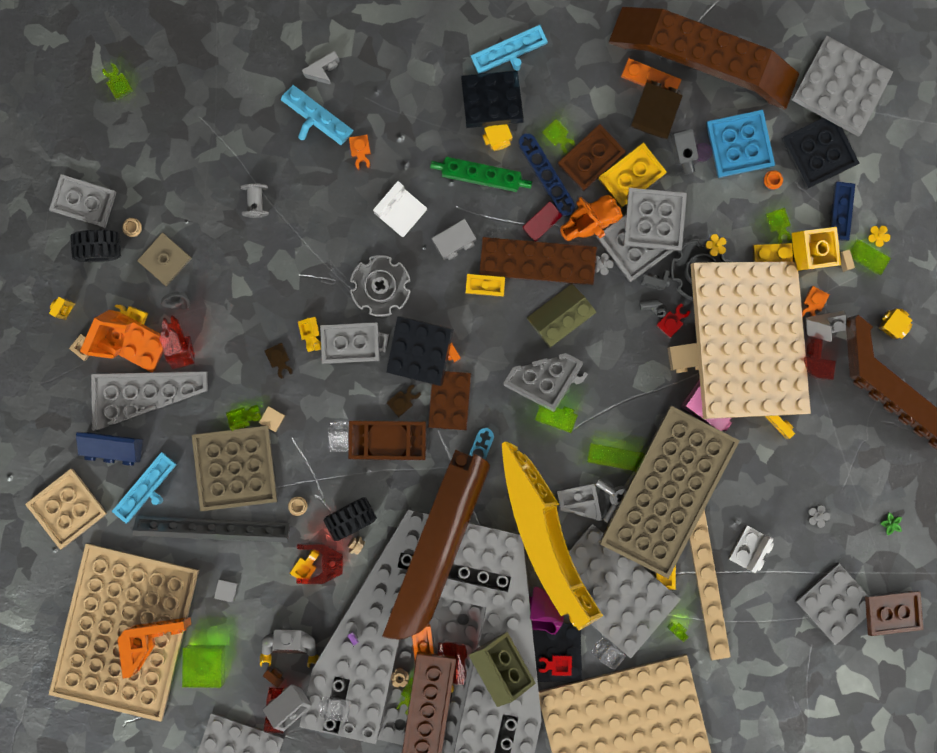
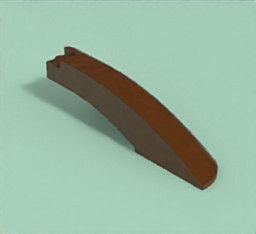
M455 450L382 637L396 640L406 639L420 633L431 621L490 469V464L476 454L471 456Z

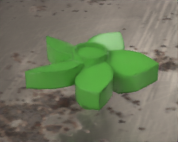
M888 512L887 520L880 522L882 526L886 527V534L890 535L894 530L902 532L900 525H898L902 517L894 518Z

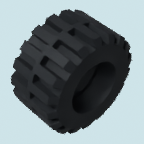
M84 230L70 235L72 259L75 261L105 262L121 257L120 233L116 231Z
M362 497L326 516L323 521L333 540L339 541L375 522L377 517L367 498Z

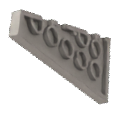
M208 372L91 374L92 432L208 391Z

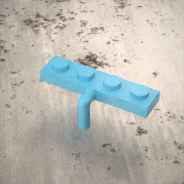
M538 25L471 55V59L478 74L508 61L511 62L514 70L518 71L521 68V60L517 57L548 44V41L541 26Z
M292 85L281 97V101L307 119L303 123L298 135L300 140H305L312 125L316 126L340 145L352 135L353 129L296 86Z
M161 452L112 512L127 524L149 498L152 499L153 505L161 504L163 498L155 490L177 464Z

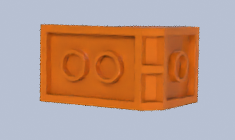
M108 310L94 318L80 352L89 356L111 359L119 355L153 373L169 338L119 311Z
M191 617L136 624L125 629L117 639L122 678L132 677L141 669L155 646L154 637L163 636L167 632H171V635L183 633L191 625Z

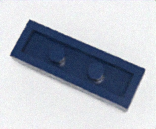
M835 182L830 228L837 227L838 240L840 241L850 240L855 194L854 183Z

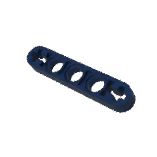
M523 134L519 139L520 150L557 210L564 217L571 216L575 211L574 201L535 137L531 134ZM525 138L527 140L531 139L530 146L532 149L537 148V150L532 151L529 155L527 154V152H530L528 146L522 145ZM533 155H541L542 162L540 164L533 163ZM549 170L552 173V178L544 180L541 176L543 171ZM555 186L562 189V194L558 197L553 196L551 192ZM564 196L567 197L566 199H564L566 205H571L570 212H567V210H562L564 205L561 201L559 204L557 203V201L561 200Z

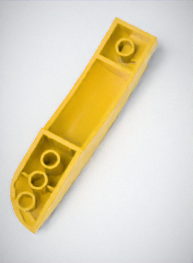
M503 442L502 455L507 489L514 518L526 552L538 578L561 616L569 614L570 622L579 631L603 617V614L583 584L567 549L557 511V506L560 504L532 461L525 454L517 451L518 447L512 443Z

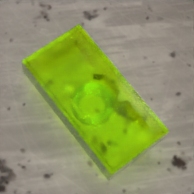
M859 239L855 241L850 250L854 261L878 275H882L891 259Z

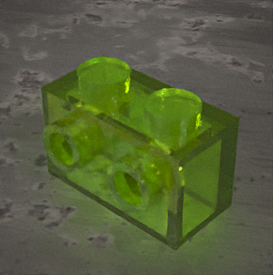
M539 405L534 420L572 433L578 415L574 414V409L565 406L563 409L556 408L555 412Z

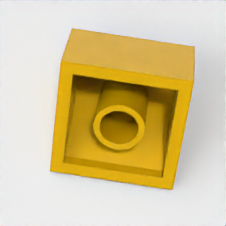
M837 227L791 233L797 271L841 265Z

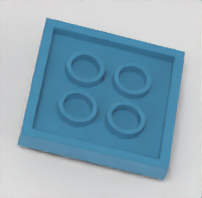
M763 110L706 122L718 178L775 166Z

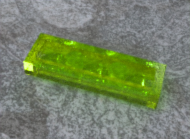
M590 443L587 462L636 471L645 453Z

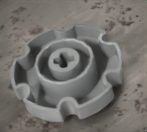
M385 255L369 257L370 262L367 265L360 262L354 269L350 282L355 284V288L350 290L353 301L361 310L369 308L371 316L387 317L392 315L391 310L393 308L401 310L407 303L411 291L406 288V284L410 283L411 280L406 268L400 262L392 264V258ZM382 282H384L383 285L385 286V289H380L378 291V287L376 286V284H381Z

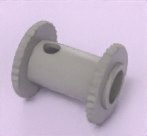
M260 183L242 185L241 189L247 190V211L242 212V215L249 218L267 216L269 212L263 211L262 190L268 189V186Z

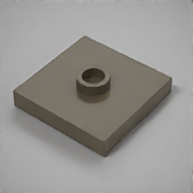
M162 232L137 261L167 287L192 258Z

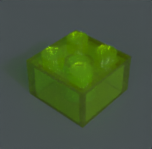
M186 645L183 648L182 687L221 688L225 684V645Z

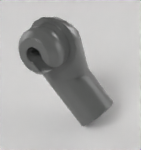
M658 299L640 301L641 310L651 309L658 317L666 316L667 308Z

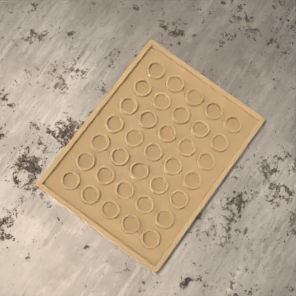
M711 262L690 264L703 419L811 414L799 273L795 262Z
M89 543L85 544L49 695L162 722L184 631L181 634L171 635V632H167L163 636L154 637L155 646L141 669L129 678H122L117 639L125 629L132 625L188 617L199 570Z
M686 654L539 691L540 707L552 753H711Z

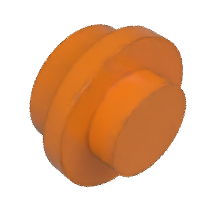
M771 170L764 176V184L771 190L778 189L783 183L781 173L776 170Z

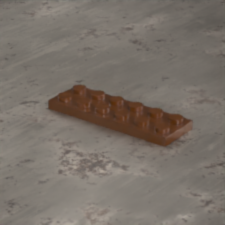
M483 237L479 275L594 285L597 247Z
M417 652L402 753H442L456 656Z

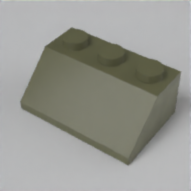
M571 284L528 316L527 320L546 345L551 348L597 312L585 296Z
M508 632L481 645L469 654L497 707L513 702L536 684Z

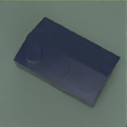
M76 432L78 455L84 456V460L96 461V458H103V462L115 463V460H120L123 465L134 466V462H140L143 439Z

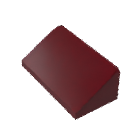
M549 201L522 229L536 242L562 215L552 202Z

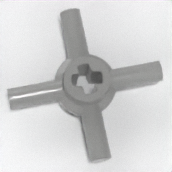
M634 471L624 486L613 488L601 479H598L595 483L597 487L610 494L612 505L602 519L608 524L620 503L617 501L619 499L617 495L625 493L635 474Z

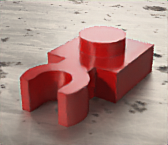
M679 304L675 308V314L669 311L656 325L669 338L683 325L680 319L686 318L690 314L689 310L685 314L680 313V308L683 304Z
M552 655V660H548L546 657L538 658L540 662L546 663L544 668H538L539 672L545 673L548 670H552V675L572 676V655Z

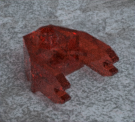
M173 315L171 316V323L166 318H163V330H161L159 340L167 364H170L172 369L194 364L195 352L191 337H184L179 320Z
M297 544V549L316 550L322 554V573L316 577L296 578L297 584H324L343 574V554L325 544ZM331 561H335L336 563L334 566H329V563Z

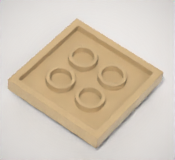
M73 468L25 504L60 550L108 514Z

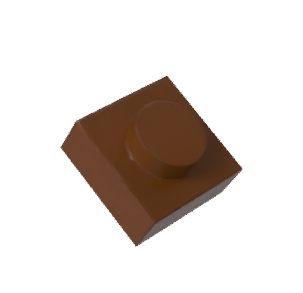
M269 667L263 675L264 678L277 688L284 680L282 672L277 668L272 669Z

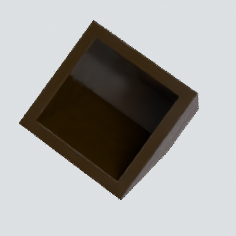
M651 80L650 83H645L629 127L666 140L670 134L683 95L679 94L680 90L669 87L668 90L661 88V83Z

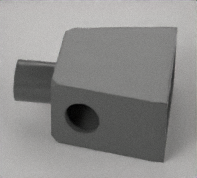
M693 129L669 134L668 140L675 164H682L684 174L695 172L693 160L698 159ZM684 150H686V152H687V156H686V157H684V155H683V151H684Z

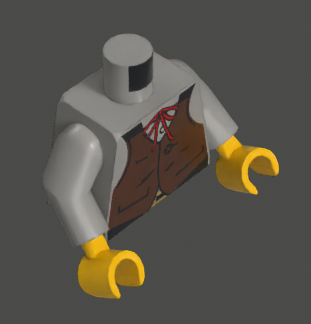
M274 630L272 634L266 635L263 638L260 666L264 662L269 663L268 667L271 666V653L307 654L308 668H310L311 663L316 664L319 659L314 638L304 631Z

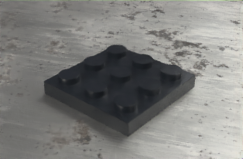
M518 71L461 76L466 128L524 123Z
M821 118L782 138L806 189L860 164L843 128L825 118Z
M398 316L386 373L441 386L443 384L454 329Z
M563 623L555 635L547 631L532 630L538 682L582 681L581 630L578 631L577 627L573 626L572 623ZM552 655H572V676L552 675V670H548L545 673L539 672L538 668H544L546 663L540 662L538 658L546 657L548 660H552Z

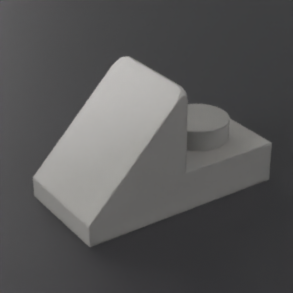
M333 51L304 68L302 72L305 78L331 84L325 71H331L336 68L340 60L336 52Z
M844 311L806 317V334L808 336L831 342L832 333L846 331V314Z

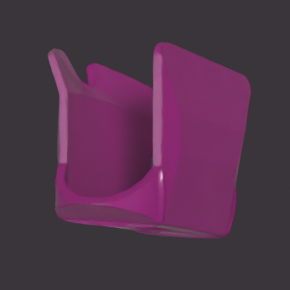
M534 587L532 597L529 596L532 630L547 631L555 635L563 624L564 616L559 614L546 590Z

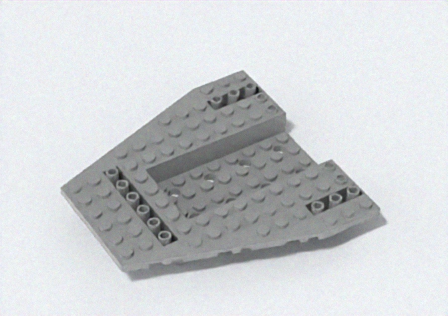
M408 509L313 667L306 695L312 707L302 715L299 727L376 744L377 740L403 745L405 727L398 729L395 726V721L403 719L406 722L411 691H406L401 686H393L390 679L395 669L402 668L409 674L408 681H413L415 661L412 651V638L410 636L406 639L396 640L384 638L382 635L429 514ZM469 523L434 615L429 622L434 654L448 656L452 652L460 654V660L455 664L452 683L454 691L451 692L452 697L449 702L442 753H535L542 719L523 541L520 534ZM460 614H466L469 617V621L466 624L458 622ZM351 632L359 640V643L354 646L347 636ZM508 632L536 684L513 702L497 707L469 654L481 645Z

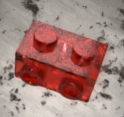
M439 642V655L456 656L453 683L464 685V680L467 676L465 659L467 658L466 645L458 642Z

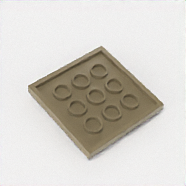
M269 426L192 435L200 511L278 502Z

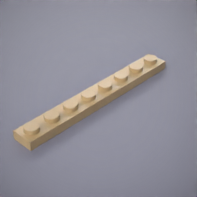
M704 509L689 540L710 659L718 660L731 656Z

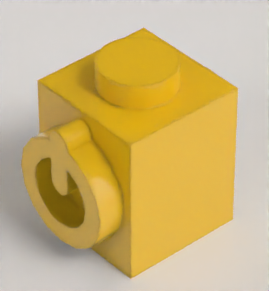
M508 124L484 128L485 134L482 137L485 145H489L494 151L502 150L511 145L510 142L513 137Z
M900 308L888 310L882 317L884 321L878 328L892 339H902L910 331L913 324H911L912 319L908 317L909 314Z

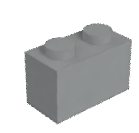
M463 219L433 237L432 241L443 260L447 258L451 260L458 256L457 252L463 248L466 251L475 246L476 237L466 220Z
M291 684L285 687L277 698L272 699L268 706L263 709V712L274 729L284 732L310 709L312 704L302 688Z

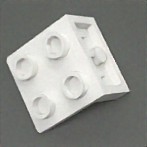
M399 181L373 209L374 214L401 237H405L427 211V208L406 191Z
M746 525L728 559L756 573L757 570L760 571L765 562L763 558L766 553L769 554L773 548V538Z

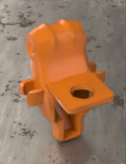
M611 195L601 196L592 203H588L580 197L576 202L579 208L571 214L569 221L560 227V232L567 241L577 237H589L594 234L602 238L605 236L603 229L607 228L610 224L618 222L623 217L622 209Z

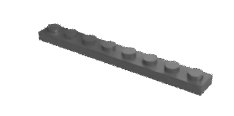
M136 516L133 527L134 536L288 543L290 523Z

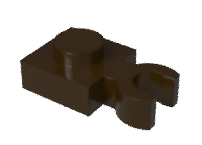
M283 343L264 351L272 368L278 366V376L281 379L284 378L282 375L284 369H287L290 375L293 374L292 368L286 365L290 358Z
M414 385L408 387L405 395L400 391L387 402L388 406L398 417L413 406L410 402L412 399H417L421 396L420 392L417 395L411 394V390L415 387Z

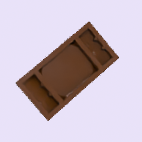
M349 421L348 459L426 460V422Z

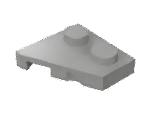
M595 484L557 491L560 510L598 521L602 520Z

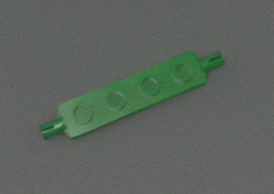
M446 157L443 163L431 161L430 169L441 170L442 177L513 192H517L519 187L531 189L532 181L521 179V172L450 157Z

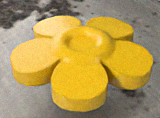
M877 226L871 227L870 232L872 234L868 236L869 242H875L877 247H882L884 242L890 240V235L884 234L888 230L887 227L881 226L879 229Z
M713 234L710 236L711 241L705 243V247L711 249L709 251L711 256H717L718 253L724 254L726 252V248L723 245L727 241L724 237L719 238L717 234Z

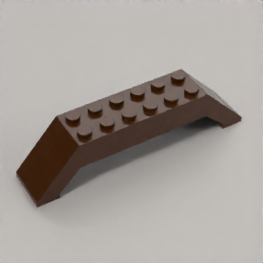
M622 7L609 40L610 44L620 48L649 51L756 92L768 101L769 104L784 110L787 109L799 77V73L773 50L665 9Z
M859 315L849 317L846 320L849 373L850 377L854 380L853 384L860 389L864 388L867 390L870 398L882 402L885 410L897 414L900 422L913 427L915 434L920 437L924 436L929 440L928 444L937 450V407L874 358L871 338L873 326Z

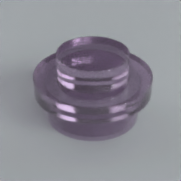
M707 143L696 145L697 161L705 162L709 160L712 156L710 145Z

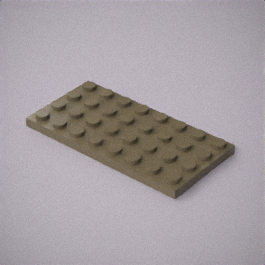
M670 405L599 544L669 579L740 440Z

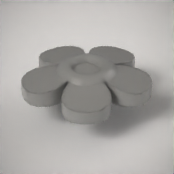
M603 253L601 258L596 256L595 273L601 272L602 275H607L609 273L608 268H613L614 262L609 260V255Z
M819 505L817 510L810 508L808 514L813 516L808 519L811 525L817 524L818 527L822 528L825 526L824 520L828 521L830 519V514L825 512V507Z

